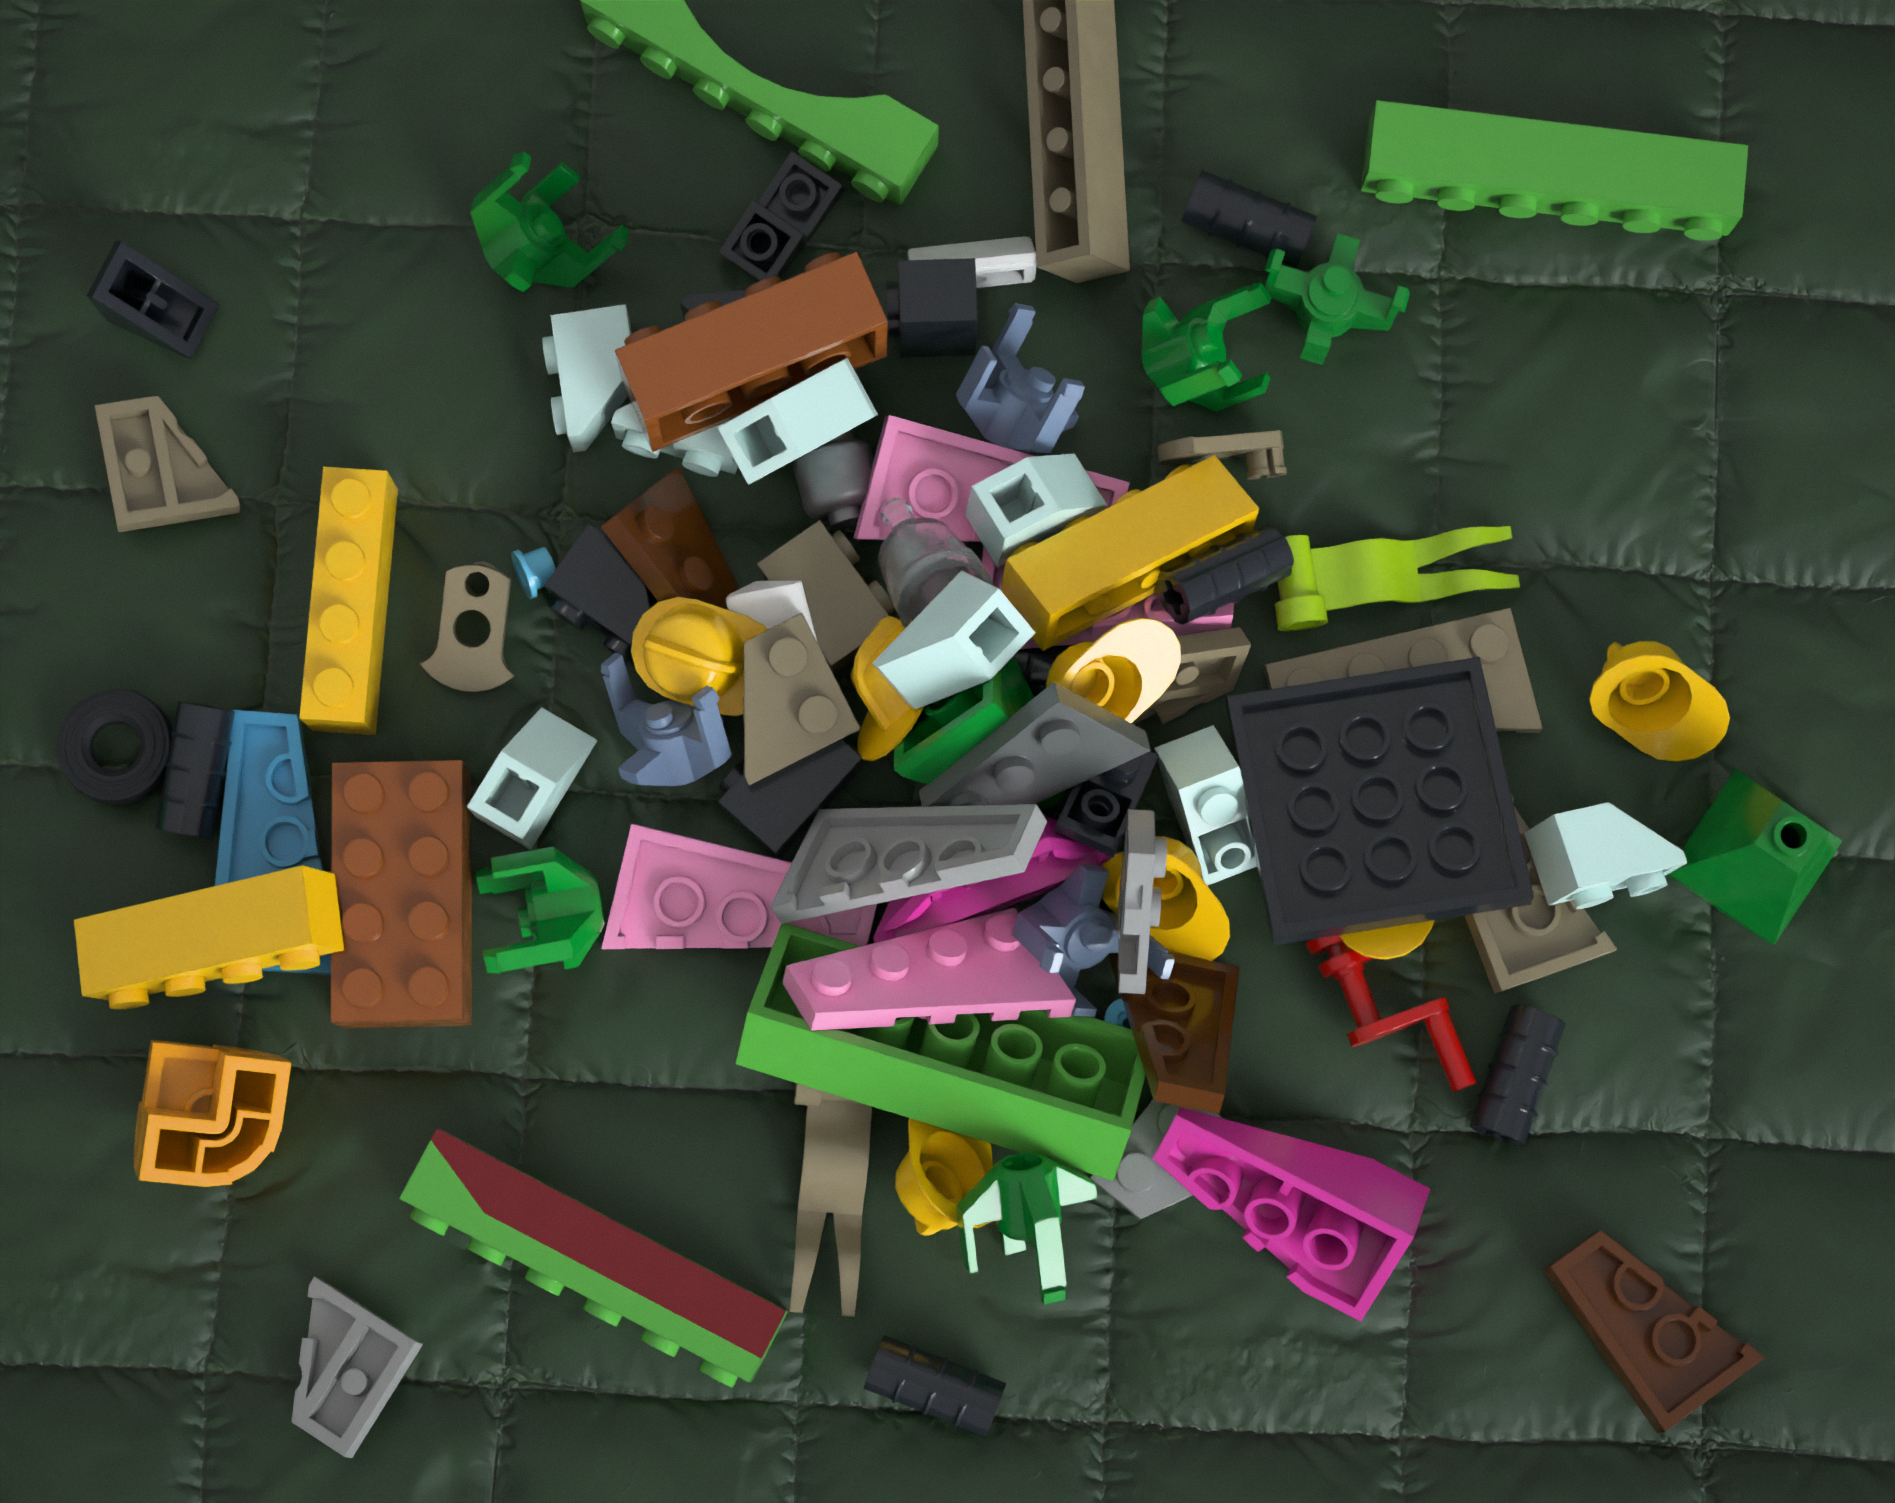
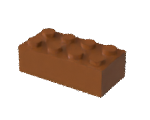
M838 252L825 254L809 262L804 267L805 273L783 282L780 277H770L761 280L747 288L744 292L746 297L724 306H721L719 301L708 302L690 310L684 316L685 321L662 331L659 326H650L629 335L624 340L625 346L616 349L615 354L623 385L652 452L728 422L846 358L849 359L855 370L886 357L888 321L858 253L854 252L842 258Z
M462 760L332 763L331 873L335 874L344 950L331 953V1023L343 1029L472 1026V812L467 808L472 799V772Z

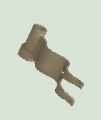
M795 1083L794 1105L807 1106L789 1312L803 1313L826 1214L833 1213L839 1263L842 1316L855 1317L861 1257L862 1213L869 1163L872 1106Z

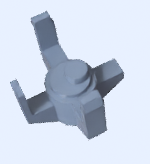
M1015 303L1008 310L1010 316L992 350L987 346H981L956 396L977 430L989 443L1023 453H1051L1060 434L1073 428L1079 419L1075 407L1082 398L1085 386L1079 380L1063 378L1054 394L1052 388L1056 380L1050 372L1040 367H1032L1030 370L1024 369L1016 354L1033 324L1032 319L1036 311L1033 306Z
M614 653L601 664V673L604 674L603 679L620 733L638 750L618 767L622 779L637 785H686L718 768L730 758L732 753L723 726L727 715L720 714L717 705L720 699L713 687L706 685L692 697L695 707L675 700H667L652 705L635 698L621 654Z
M1081 865L1058 888L1048 892L1038 903L1020 911L1014 924L1012 935L1040 962L1039 967L1049 973H1059L1076 998L1072 1011L1073 1016L1095 1017L1097 1011L1075 988L1080 969L1093 967L1100 963L1109 953H1118V915L1099 908L1109 874L1103 866ZM1150 935L1147 967L1160 979H1169L1175 961L1173 954H1168V950Z

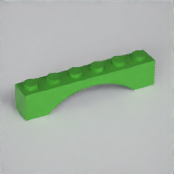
M580 0L585 21L588 24L587 29L600 42L615 49H618L622 44L641 55L640 61L653 73L665 79H671L673 75L694 86L692 88L694 94L706 104L719 110H723L726 105L746 116L745 122L759 135L772 141H776L779 136L799 147V155L818 169L829 172L833 167L852 178V186L862 195L875 202L882 203L886 198L901 206L938 147L939 125L886 94L859 98L816 96L784 88L752 73L721 50L700 27L684 0Z

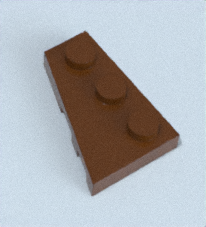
M679 466L601 526L602 530L658 602L675 597L698 599L728 610L726 597L730 593L739 590V587Z
M1168 952V954H1173L1175 959L1169 979H1160L1147 967L1145 994L1120 993L1154 1101L1220 1114L1225 1095L1240 967ZM1111 953L1109 960L1118 985V953Z
M1601 1230L1591 1233L1543 1268L1545 1274L1656 1433L1667 1432L1765 1358L1748 1343L1741 1344L1716 1324L1718 1320L1700 1306L1693 1307L1663 1283V1278Z

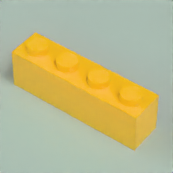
M1215 455L1193 466L1191 464H1183L1170 472L1163 481L1143 491L1139 489L1131 490L1122 495L1113 506L1091 517L1084 515L1069 522L1061 532L1039 543L1032 541L1018 547L1006 559L1000 591L1036 632L1032 638L1041 650L1044 651L1157 593L1159 573L1183 563L1184 558L1188 556L1194 558L1209 551V548L1213 545L1220 546L1234 540L1235 536L1239 533L1247 534L1253 531L1259 507Z
M323 467L299 717L312 731L376 735L398 488L387 471Z
M303 865L74 919L82 996L109 1000V1008L117 1010L148 1005V995L165 991L166 996L170 997L199 994L206 991L205 982L222 978L223 983L227 984L256 981L263 978L262 969L280 965V969L285 971L313 968L320 965L321 955L344 950L335 874Z

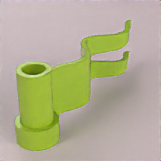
M1511 526L1468 527L1418 540L1366 539L1315 549L1310 548L1309 536L1307 535L1286 536L1285 538L1292 551L1294 565L1291 576L1278 581L1280 601L1275 603L1277 627L1279 631H1300L1316 628L1328 623L1327 611L1343 609L1373 602L1422 603L1475 590L1520 588L1518 575L1477 569L1454 570L1433 574H1418L1417 570L1469 548L1512 539Z

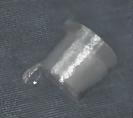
M893 497L884 502L880 512L881 519L892 532L889 533L882 543L877 560L880 573L893 601V605L905 628L961 570L992 585L991 576L980 559L971 549L967 548L946 523L935 518L915 519L910 503L904 498Z

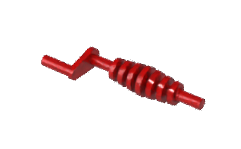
M1339 935L1311 939L1305 943L1311 956L1328 953L1330 959L1317 967L1323 978L1334 977V980H1338L1358 1028L1346 1035L1351 1047L1366 1044L1424 1021L1452 1092L1465 1089L1477 1083L1448 1011L1450 1007L1446 997L1382 1019L1363 974L1364 964L1371 961V957H1365L1347 947Z

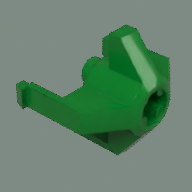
M525 151L513 155L510 166L474 197L470 211L485 259L502 279L521 292L527 290L532 285V282L573 288L617 252V249L620 252L623 251L629 229L623 225L619 226L589 253L566 237L561 220L550 209V206L579 182L580 175L563 162L531 188L520 202L508 194L506 191L529 170L532 158Z
M1337 233L1328 263L1316 266L1309 273L1281 265L1285 251L1279 249L1270 251L1264 270L1269 272L1265 289L1273 299L1295 311L1299 324L1305 329L1306 336L1300 354L1301 359L1323 365L1331 346V338L1342 335L1350 328L1389 331L1398 311L1405 313L1410 296L1408 288L1398 285L1392 298L1364 290L1360 277L1352 269L1360 244L1359 239Z
M1261 282L1252 283L1251 287L1249 285L1196 306L1180 321L1177 320L1161 297L1148 302L1143 314L1142 364L1151 384L1172 406L1189 400L1217 412L1266 392L1270 381V376L1267 372L1237 383L1240 381L1242 373L1231 359L1226 361V348L1222 334L1228 320L1271 302L1272 297Z
M553 846L491 858L492 870L486 867L476 871L480 894L489 892L498 894L526 888L527 908L518 909L520 929L523 938L533 936L534 939H538L483 950L487 973L501 974L500 971L505 972L563 961L565 969L579 967L605 925L596 876Z
M1024 1152L1001 1159L992 1166L985 1176L956 1205L963 1265L969 1273L978 1272L973 1226L996 1221L997 1230L1001 1232L1000 1240L1005 1255L1026 1251L1025 1241L1031 1243L1035 1248L1041 1302L1046 1305L1064 1301V1287H1067L1060 1230V1224L1062 1223L1060 1206L1097 1199L1095 1183L1088 1176L1042 1154Z

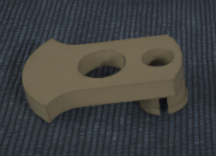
M1280 430L1212 437L1191 436L1170 441L1157 447L1159 464L1164 466L1199 462L1213 455L1218 459L1246 457V478L1248 480H1257L1263 475L1264 479L1287 474L1283 457V436Z
M480 561L457 566L446 571L437 649L428 660L420 664L431 677L452 689L469 692L489 690L502 685L516 675L506 664L503 655L511 577L498 570L493 564ZM473 572L483 573L488 578L489 589L486 594L476 593L470 586V583H466ZM466 610L479 611L490 622L491 632L489 638L479 646H470L463 643L456 634V620Z

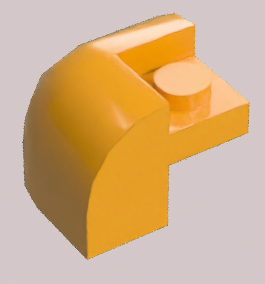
M150 1040L142 1101H139L135 1129L134 1170L137 1178L141 1181L211 1187L232 1185L233 1181L254 1171L271 1151L274 1152L282 1130L291 1062L287 1058L276 1054L216 1044L204 1046Z

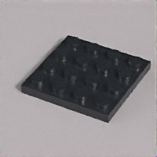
M1480 657L1226 697V710L1236 761L1244 784L1246 812L1273 945L1531 905L1534 894Z

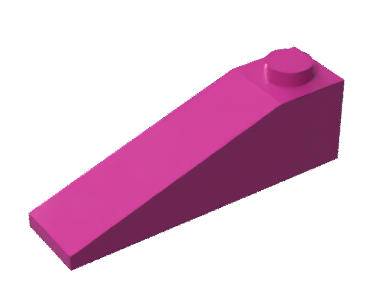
M1181 1107L1152 1158L1208 1209H1222L1245 1229L1242 1239L1257 1252L1266 1248L1288 1267L1287 1278L1302 1292L1360 1322L1413 1240L1430 1192V1188L1372 1158Z

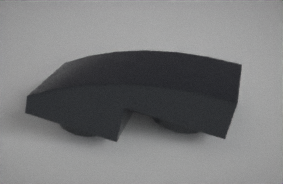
M791 151L759 201L755 202L752 200L719 250V253L760 281L770 277H781L815 234L846 187Z

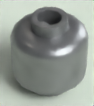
M847 431L794 460L793 470L806 515L815 519H829L832 529L845 528L857 524L862 503L868 491L874 460L869 443L852 438L851 431Z

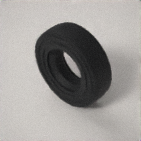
M122 689L104 690L94 693L77 703L67 714L61 725L57 740V754L61 769L67 780L76 790L94 801L109 805H124L140 801L150 796L164 783L165 763L168 761L172 739L170 732L173 728L165 713L150 699L141 694ZM115 723L132 726L137 731L141 740V750L137 760L130 767L121 771H108L101 768L93 755V743L97 734L106 726Z

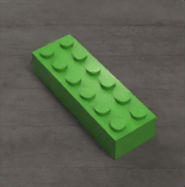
M781 924L747 1012L736 1065L1014 1151L1042 1154L1069 1168L1114 1181L1132 1130L1146 1075L1131 1029L1090 1016H1073L1071 1014V1017L1048 1018L1046 1010L1020 1011L1018 1020L991 1021L989 1013L957 1014L954 1023L928 1024L927 1019L917 1016L897 1017L894 1026L811 1031L782 984L786 965L861 946L791 924Z

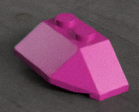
M1044 815L1047 824L1025 872L892 900L889 902L875 932L873 943L1000 911L1058 888L1081 865L1102 866L1111 856L1055 832L1054 828L1057 820Z

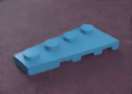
M233 710L235 715L230 737L232 744L229 746L215 886L301 865L324 871L302 721L297 714ZM331 953L321 955L320 965L313 968L285 971L280 969V965L264 968L262 971L331 975Z

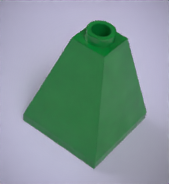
M1013 656L991 680L924 706L913 728L901 743L894 748L893 769L902 777L929 785L1031 701L1034 695L1015 657ZM1066 790L1036 803L1037 806L1041 808L1051 807L1061 799Z
M1735 769L1681 850L1684 851L1687 864L1667 875L1772 946L1775 945L1843 840Z

